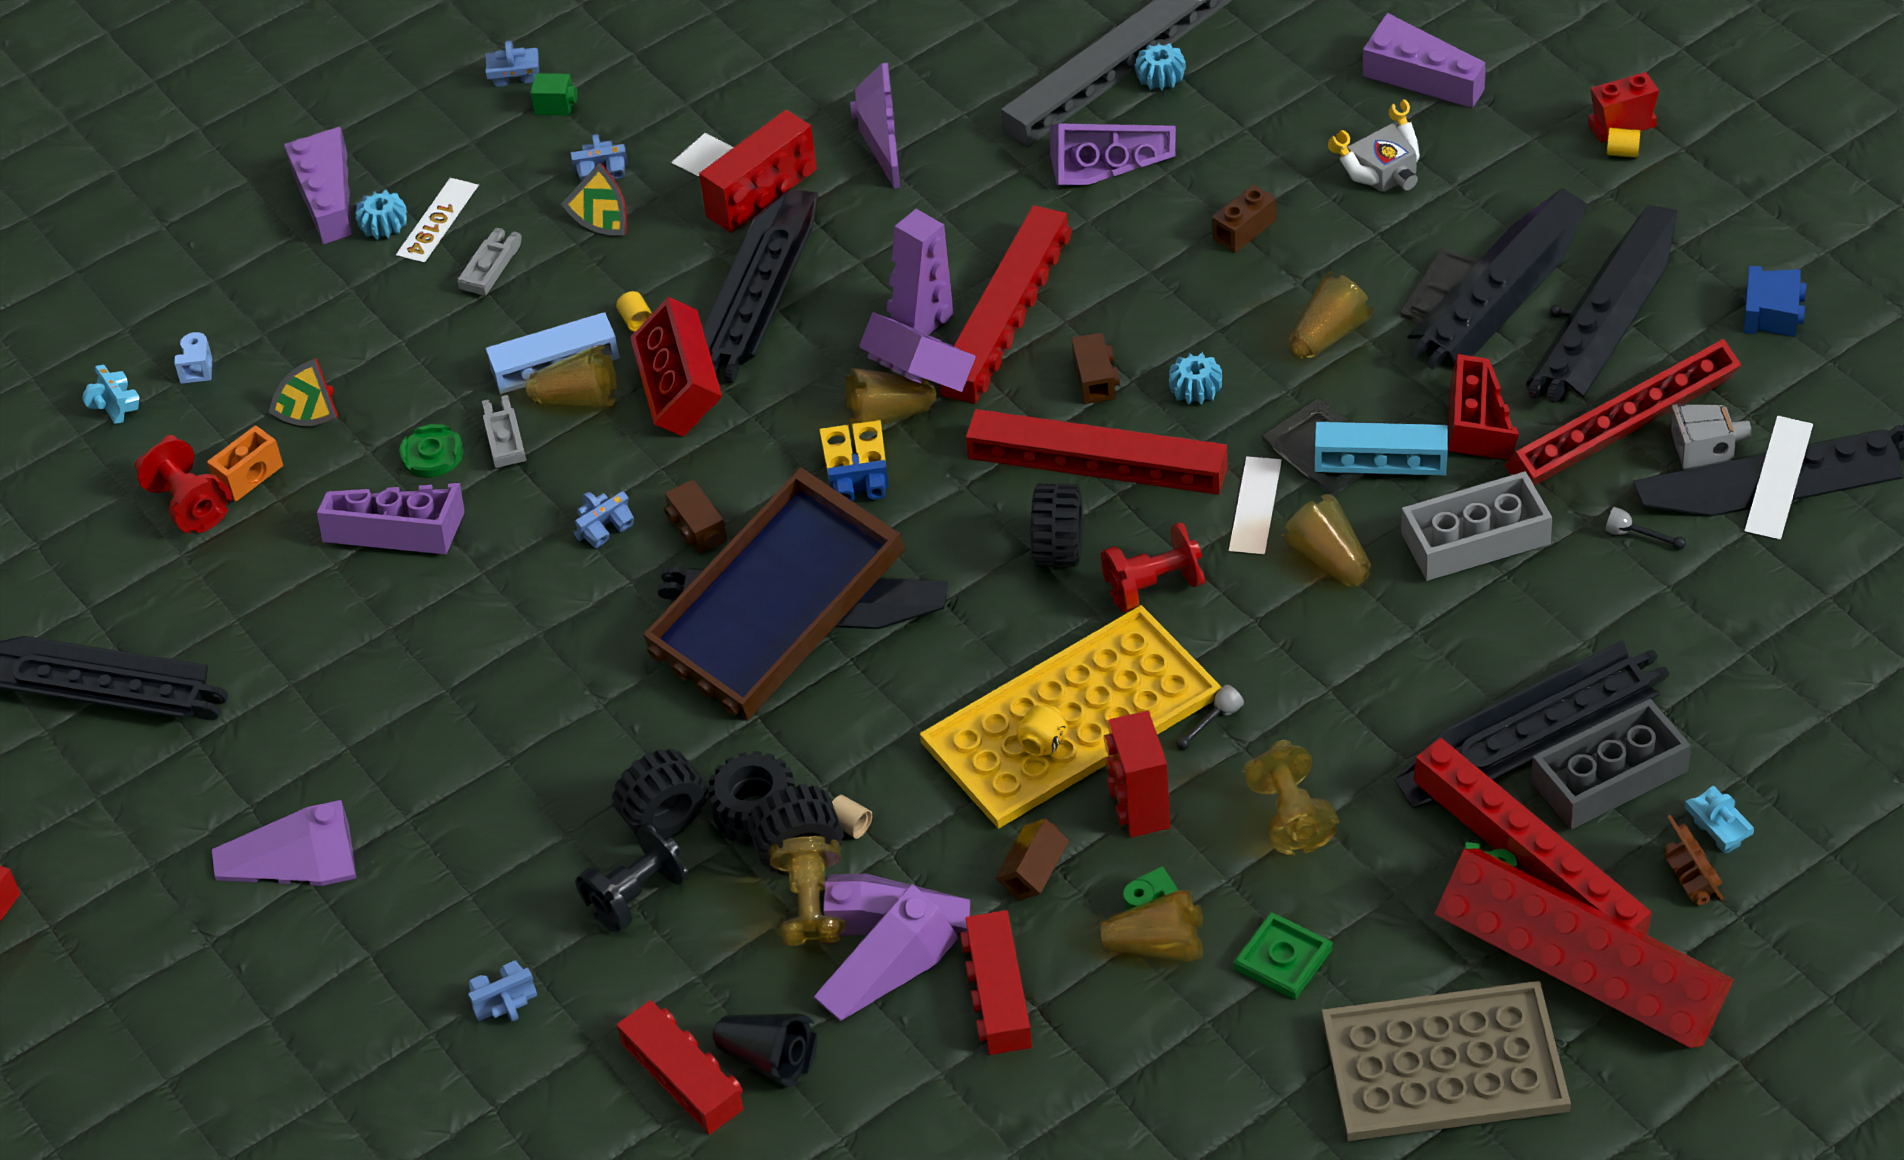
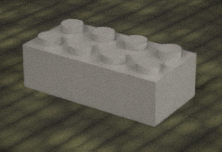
M1526 471L1402 508L1401 535L1426 581L1551 544L1552 516Z

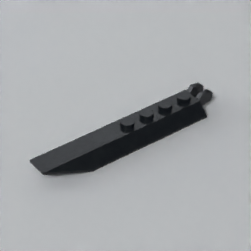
M1561 188L1514 223L1407 336L1409 339H1420L1413 347L1411 356L1417 359L1428 348H1431L1435 352L1430 356L1427 366L1432 370L1437 368L1445 358H1450L1453 365H1455L1457 354L1474 356L1563 261L1588 204L1564 188Z
M788 189L758 213L752 221L703 327L716 376L720 372L721 362L728 363L725 369L726 382L733 383L738 376L739 366L754 358L812 231L818 201V193Z
M1648 204L1610 253L1527 380L1526 385L1530 386L1528 392L1531 398H1540L1548 386L1547 399L1552 403H1558L1564 392L1569 390V388L1583 398L1586 396L1667 269L1677 210Z
M1904 425L1894 426L1890 431L1875 430L1809 443L1792 501L1902 479L1903 474L1900 460L1904 459ZM1767 452L1633 480V484L1643 507L1709 517L1751 509Z
M676 566L663 568L661 578L664 582L658 585V596L664 600L670 599L675 601L705 568H690L687 571ZM735 570L713 593L757 624L809 626L829 605L828 602L784 572ZM806 573L837 595L856 576ZM881 576L835 627L880 629L942 610L945 607L948 581ZM704 603L689 619L695 621L733 622L707 603Z
M29 636L0 641V688L180 718L195 714L201 719L217 720L221 709L215 703L225 704L228 698L227 691L221 687L206 684L208 665Z
M1621 640L1447 727L1430 745L1439 738H1442L1489 778L1494 780L1531 761L1534 755L1648 699L1652 700L1660 696V692L1651 687L1664 681L1669 677L1670 672L1664 666L1644 675L1641 670L1653 664L1657 660L1658 655L1652 649L1634 658L1629 657L1625 643ZM1416 758L1394 779L1412 808L1436 801L1413 781Z

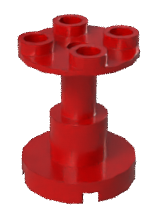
M169 435L136 460L134 467L137 470L139 485L151 493H162L170 490L173 498L170 502L169 514L174 524L184 533L191 534L189 531L196 530L197 533L206 532L216 526L227 514V501L231 502L232 500L230 488L216 475L204 474L196 476L190 473L195 457L192 447L184 440L177 439L174 435Z
M1182 522L1171 526L1170 538L1173 550L1151 558L1146 553H1142L1126 559L1117 546H1112L1100 553V563L1105 582L1110 581L1113 590L1109 591L1110 595L1121 612L1132 611L1139 606L1138 590L1155 585L1157 583V576L1179 568L1186 581L1192 587L1205 584L1203 571L1198 566L1197 561L1202 558L1199 544L1196 540H1189L1186 527Z

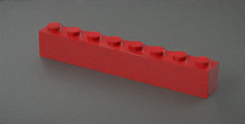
M1035 205L1032 206L954 345L960 350L976 356L963 391L961 392L940 384L941 396L976 404L981 394L987 392L990 377L994 371L999 370L1002 356L1006 349L1009 350L1011 348L1017 328H1022L1028 308L1034 306L1039 288L1045 286L1049 270L1052 265L1058 263L1060 250L1064 244L1067 245L1069 243L1071 227L1068 226L1067 213Z
M1722 339L1517 450L1504 466L1510 475L1526 471L1535 486L1671 412L1672 405H1684L1728 381L1741 367V363L1726 341Z
M975 409L966 435L968 459L1216 495H1220L1228 468L1227 444Z
M1439 738L1416 757L1413 781L1492 848L1505 849L1512 852L1517 860V869L1648 934L1652 915L1648 908L1445 740Z

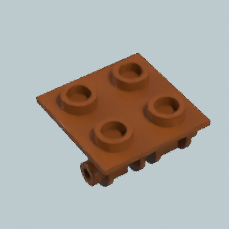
M1671 815L1667 816L1682 842L1668 844L1665 847V859L1674 870L1676 877L1679 878V882L1686 890L1690 900L1696 902L1697 905H1704L1710 900V896L1716 893L1722 901L1724 897L1717 887L1723 884L1713 866L1710 865L1701 846L1685 823L1678 826Z

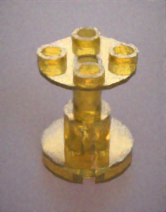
M1281 740L1274 743L1269 751L1245 764L1243 769L1246 775V783L1255 792L1261 794L1278 793L1279 795L1276 801L1278 813L1268 825V835L1275 849L1286 855H1295L1293 849L1301 848L1304 853L1312 852L1325 845L1334 837L1337 832L1335 824L1336 822L1339 824V818L1330 802L1320 798H1310L1306 790L1299 789L1297 786L1312 768V756L1305 748L1291 745L1288 740Z
M825 837L791 838L783 841V848L779 849L774 844L769 850L770 864L773 868L789 871L790 890L798 893L799 917L783 921L775 928V933L783 937L785 945H801L805 943V939L818 938L823 943L836 942L841 939L840 932L844 931L847 927L844 919L824 916L820 912L819 891L826 887L824 868L831 867L841 860V847L837 840L832 839L831 845L825 843Z

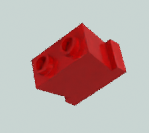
M1647 72L1590 88L1594 114L1588 115V125L1600 143L1608 141L1609 128L1643 131L1656 127L1657 117L1653 112L1659 89Z

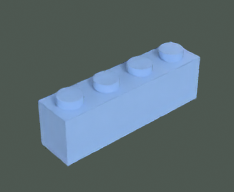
M605 312L486 348L490 369L500 394L619 359L616 338Z

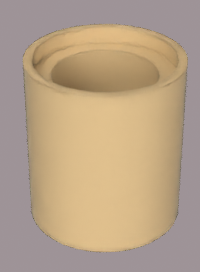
M844 795L837 796L832 803L843 832L854 838H860L871 824L872 812Z

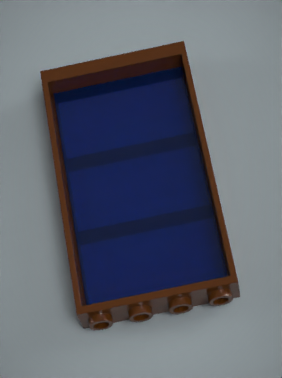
M800 467L643 634L648 646L646 650L655 661L659 663L665 661L669 664L672 671L682 680L690 679L693 681L703 695L708 698L714 696L721 701V705L728 713L733 716L739 714L746 720H749L905 551L901 534Z

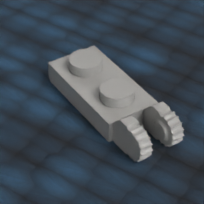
M495 228L488 239L483 241L458 278L459 289L486 296L513 254H516L521 246V234L512 232L503 244L505 232L501 228Z
M508 395L501 396L503 411L493 413L492 404L489 402V399L482 401L485 412L483 419L495 468L526 461L514 408H511Z

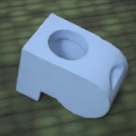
M200 332L185 335L180 342L183 355H175L174 363L180 383L211 380L212 354L206 336Z

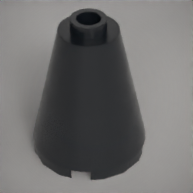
M800 1013L725 1015L715 1024L713 1029V1040L718 1050L776 1083L787 1087L798 1085L801 1081L796 1079L801 1073L808 1074L816 1055L818 1041L817 1033L811 1032L809 1024H814L813 1020L807 1015Z

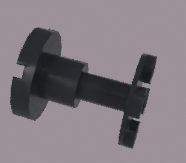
M648 822L639 827L636 833L639 845L645 854L628 868L619 865L606 876L594 868H587L575 879L576 888L587 907L593 904L598 910L593 915L607 929L615 933L620 932L631 924L632 916L627 904L641 894L642 889L640 885L657 871L668 881L676 885L682 884L690 877L687 869L677 857L681 854V850L676 842L670 837L663 839Z

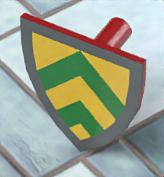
M598 163L561 205L580 225L593 232L605 235H626L627 214L623 196L611 174L601 163Z
M317 358L296 367L280 382L271 401L270 414L284 422L297 426H314L338 418L331 398L334 390L330 385H326Z

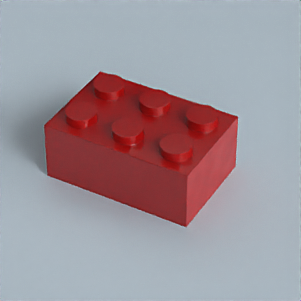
M1149 710L1108 719L1109 734L1103 736L1108 754L1105 757L1108 775L1111 777L1107 778V787L1111 799H1117L1118 805H1115L1120 826L1126 824L1130 838L1170 829L1167 761Z

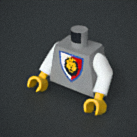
M1402 100L1400 103L1403 113L1396 110L1394 103L1389 108L1390 118L1398 121L1399 126L1392 123L1348 147L1346 146L1350 143V136L1344 130H1340L1337 133V140L1334 136L1329 139V150L1333 153H1340L1341 157L1339 159L1353 181L1371 185L1382 192L1398 184L1404 190H1410L1416 185L1418 177L1415 175L1416 162L1420 156L1418 141L1412 123H1408L1406 115L1410 111V105L1406 100Z

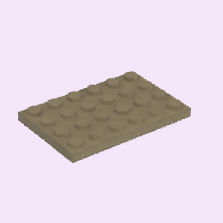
M1540 981L1322 1010V1021L1347 1141L1570 1112L1571 1102Z

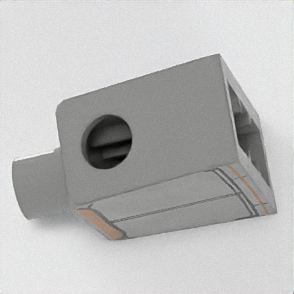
M1672 405L1670 432L1683 469L1731 460L1734 457L1735 441L1751 440L1750 422H1732L1727 408L1723 405Z

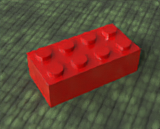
M784 110L699 173L706 217L732 233L765 209L788 189L793 188L816 171L817 164L811 125L790 111Z
M667 297L630 338L654 425L684 437L718 403L722 393L697 309Z

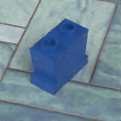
M1749 266L1744 333L1757 334V330L1787 336H1796L1797 324L1803 325L1805 305H1799V302L1805 301L1806 283L1800 282L1801 269L1762 271L1760 266Z

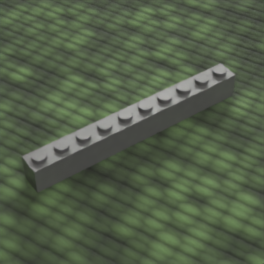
M1153 0L1102 38L1092 43L1081 53L1072 57L1057 70L1051 72L1033 87L1027 89L1019 97L1007 103L1001 109L1003 132L1029 147L1049 133L1050 126L1061 124L1135 71V63L1139 51L1146 50L1147 45L1154 47L1157 46L1158 42L1163 46L1174 43L1232 0Z

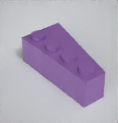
M1389 13L1385 15L1363 48L1364 77L1471 108L1474 107L1485 90L1486 62Z
M341 126L284 144L292 174L323 244L352 235L351 209L349 205L350 191L348 186V156Z
M915 209L895 225L892 261L896 263L892 274H890L889 285L894 287L893 299L887 300V312L891 313V319L930 335L941 324L946 323L954 314L944 224Z
M874 312L871 314L859 345L860 348L869 352L867 358L879 362L880 365L888 367L910 380L922 383L925 378L961 392L976 358L973 354L962 351L955 346L946 344L901 322Z
M460 483L448 484V489L433 490L432 485L419 486V491L400 492L399 487H390L375 494H371L369 489L326 492L317 511L322 542L447 554L465 511Z

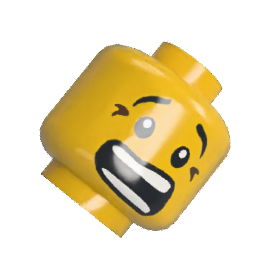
M1037 705L1027 712L1018 725L1016 733L1019 744L1026 753L1035 757L1049 756L1057 750L1065 738L1068 726L1059 709L1054 706Z

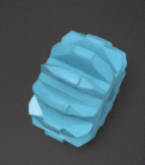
M1158 42L1157 46L1154 47L1147 45L1146 50L1139 51L1135 63V72L1141 85H1148L1150 90L1155 87H1160L1161 91L1167 86L1174 88L1175 83L1182 82L1184 70L1186 69L1184 56L1181 54L1180 48H1172L1171 43L1163 46Z
M384 190L381 194H377L374 191L372 196H363V202L356 204L357 225L365 233L366 237L374 236L378 240L381 236H386L389 239L390 234H400V228L406 226V205L397 193L389 194L387 190Z
M1189 352L1187 358L1177 357L1176 363L1171 365L1169 370V388L1172 393H1175L1177 401L1185 399L1188 405L1193 401H1198L1202 405L1204 399L1213 401L1216 393H1220L1222 370L1220 365L1216 364L1214 357L1205 358L1203 352L1198 356H1193Z

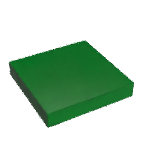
M1270 912L1233 961V969L1296 1000L1333 950V942Z

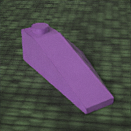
M882 63L855 88L856 101H850L852 119H858L860 133L892 186L900 188L888 63Z
M1052 125L1050 126V159L1057 185H1089L1174 157L1176 126Z
M342 800L306 807L212 849L214 876L219 881L257 882L260 879H278L279 884H290L291 880L309 881L310 885L324 886L356 879L350 826Z
M866 873L830 874L825 882L824 916L828 936L867 935L900 895L911 885ZM915 886L941 909L955 933L967 931L965 917L970 916L969 899Z
M912 884L900 895L813 998L837 1020L842 1021L935 966L959 937L941 909Z

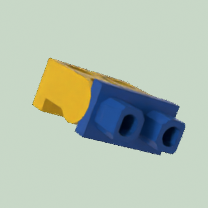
M881 420L852 424L856 453H852L848 425L820 429L822 450L830 487L851 501L855 500L854 493L867 491L868 498L872 500L884 498L885 489L889 488ZM866 431H872L877 434L876 438L863 440L859 438ZM833 436L845 438L843 443H827L829 438Z

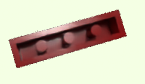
M1008 910L965 917L967 931L960 932L963 953H970L972 959L965 961L969 983L976 982L977 990H971L974 1012L981 1011L982 1019L976 1020L979 1041H987L989 1055L1032 1048L1029 1018Z
M650 1000L616 1024L621 1045L708 1135L744 1110L741 1100L743 1090L739 1082L732 1075L727 1077L721 1071L719 1063L709 1052L704 1054L698 1048L697 1041L688 1030L682 1032L676 1026L674 1017L666 1008L660 1009Z

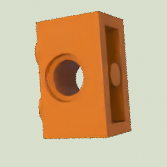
M256 425L207 461L211 475H216L230 488L232 500L235 502L284 466L276 440Z

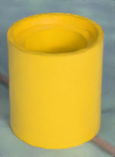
M1609 128L1607 155L1638 158L1640 130Z
M636 291L623 294L616 303L618 312L628 328L633 332L652 314L641 294Z

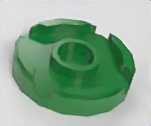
M429 424L416 428L408 439L406 435L399 448L403 467L415 476L426 478L441 476L453 470L461 461L464 453L460 435L457 432L451 431L450 427L441 424Z

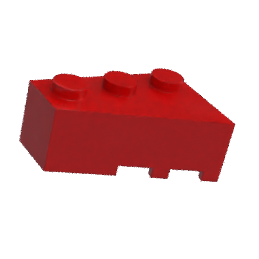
M1457 354L1450 379L1447 451L1509 460L1514 453L1519 433L1517 428L1513 427L1509 418L1510 410L1508 405L1504 404L1500 395L1501 387L1490 359Z

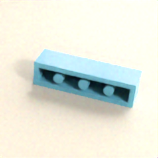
M1316 422L1315 472L1446 475L1448 425Z

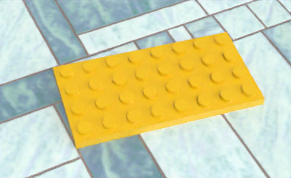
M1140 605L919 733L920 742L999 829L1106 765L1105 757L1108 754L1103 736L1109 734L1108 719L1149 710L1158 735L1212 703L1216 693L1222 687ZM1037 705L1054 706L1059 709L1068 726L1065 738L1057 750L1049 756L1035 757L1026 753L1021 748L1016 733L1018 725L1027 712Z

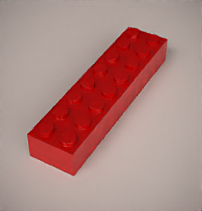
M1463 849L1435 911V915L1690 1048L1704 1046L1734 981L1733 978L1480 849Z

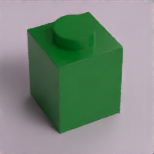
M535 73L531 89L535 115H570L572 104L577 102V87L572 86L570 74Z

